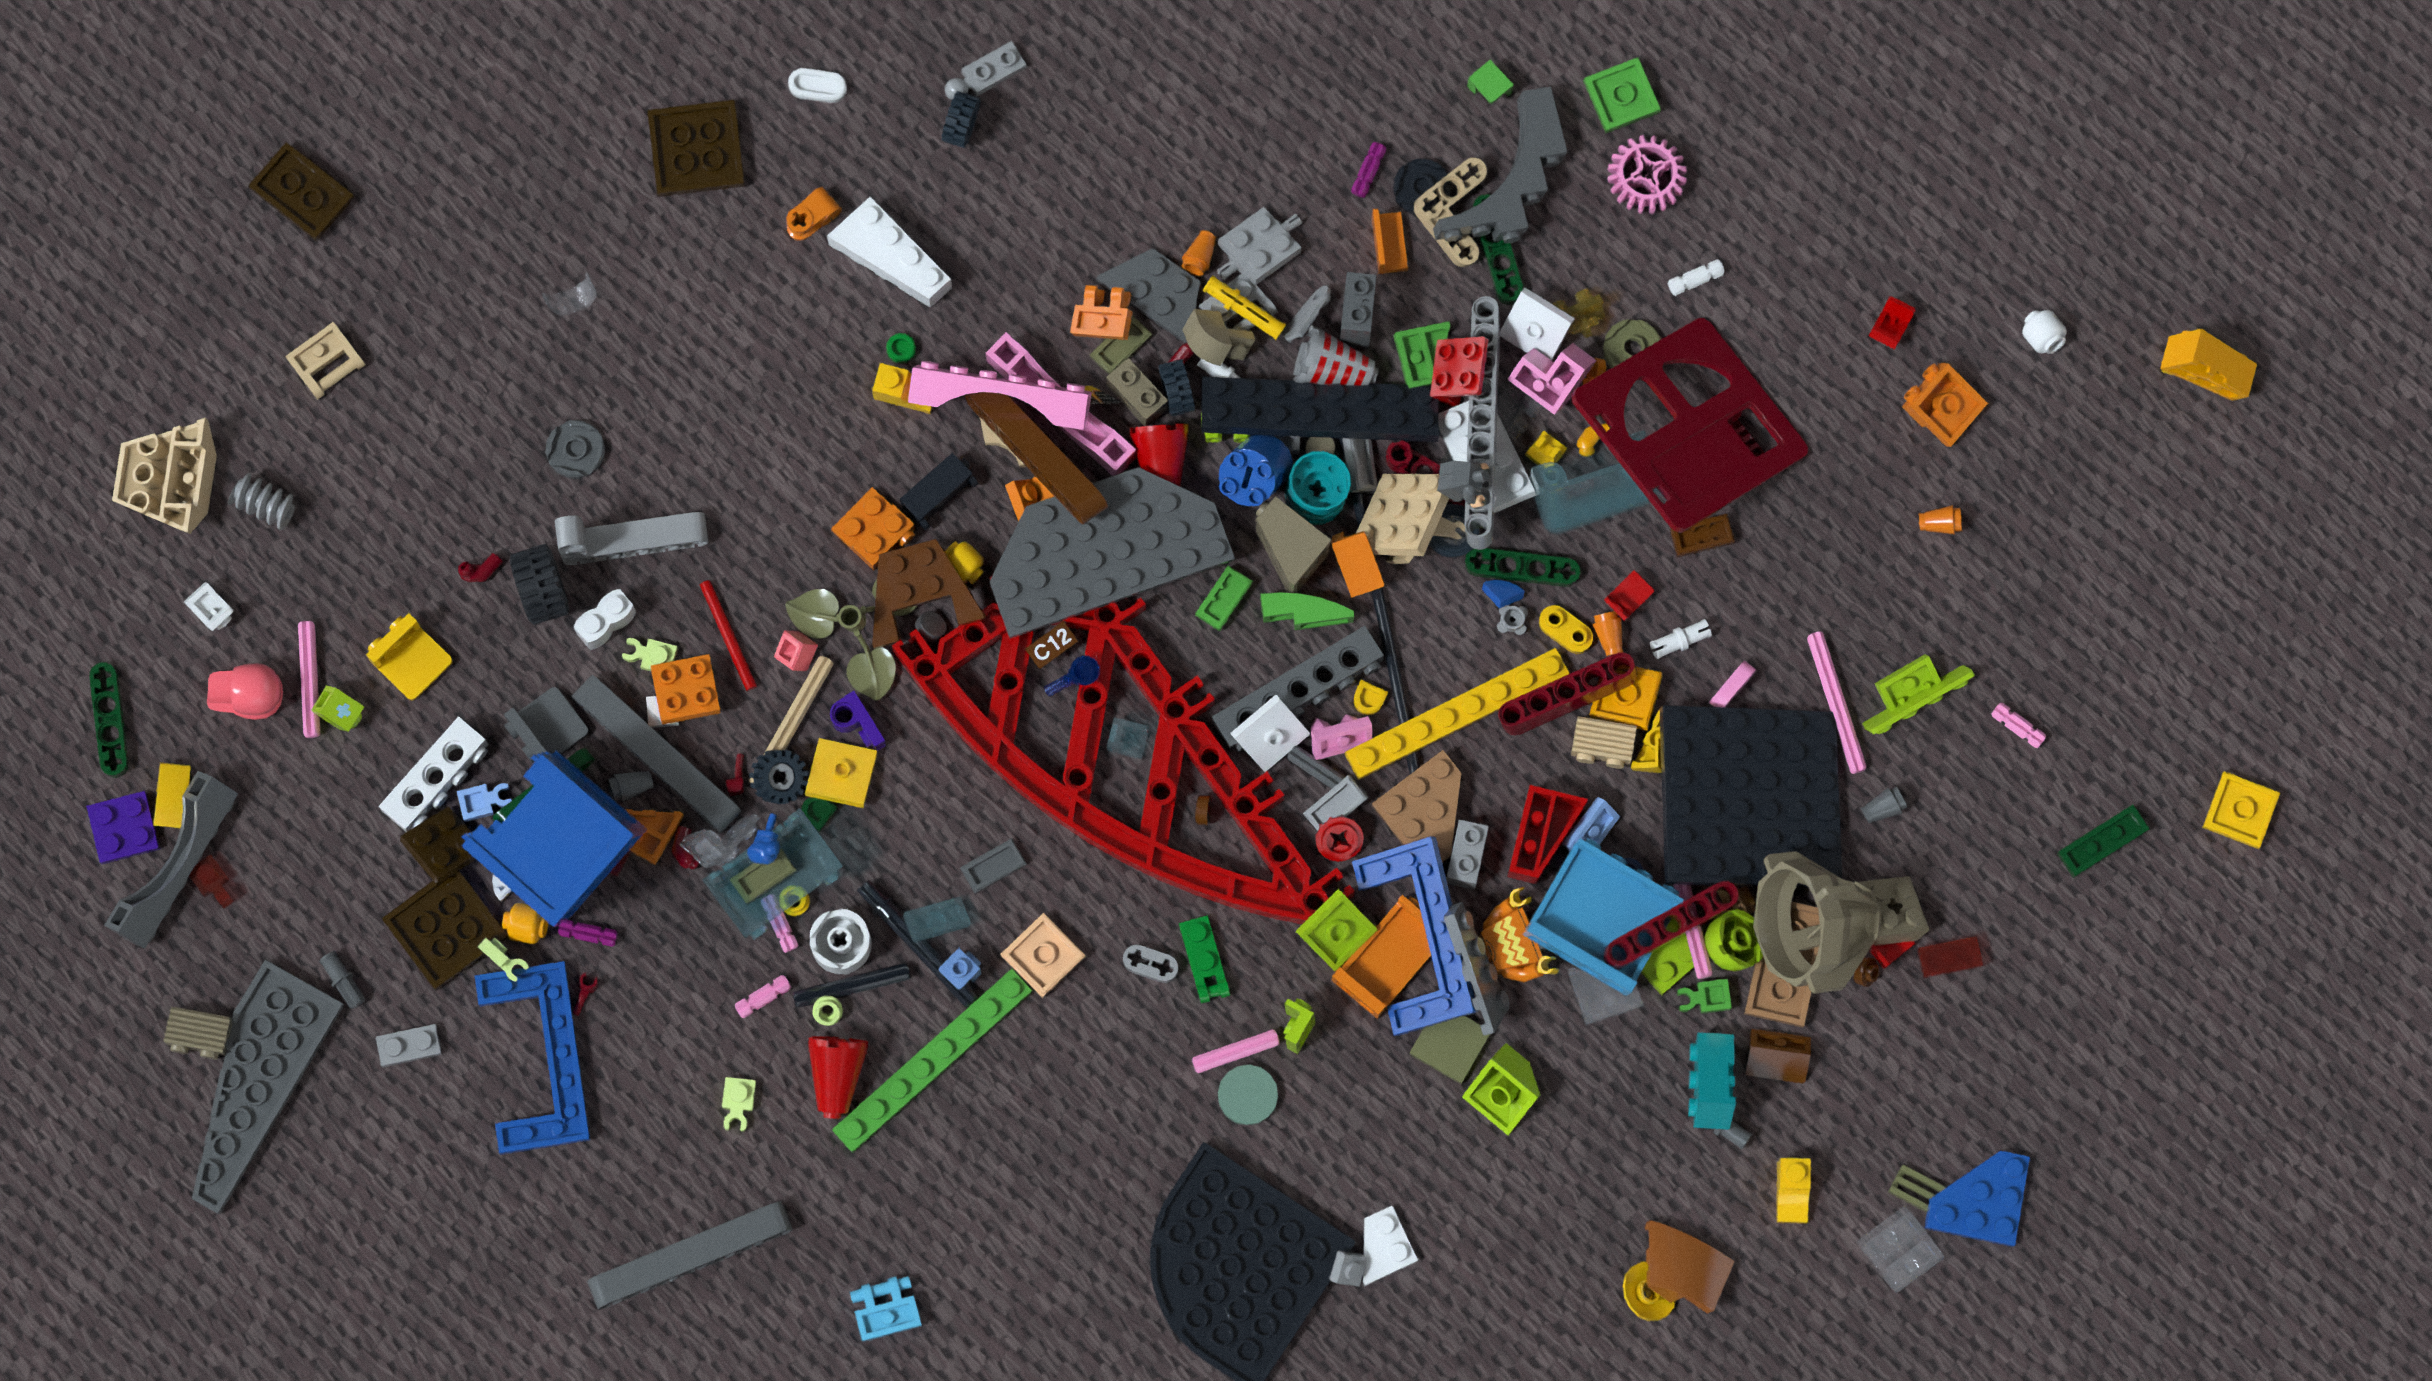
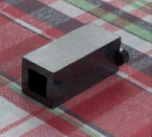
M952 452L900 498V505L920 527L927 530L930 527L927 521L968 484H971L973 487L979 484L971 473L973 467L963 456L958 459Z

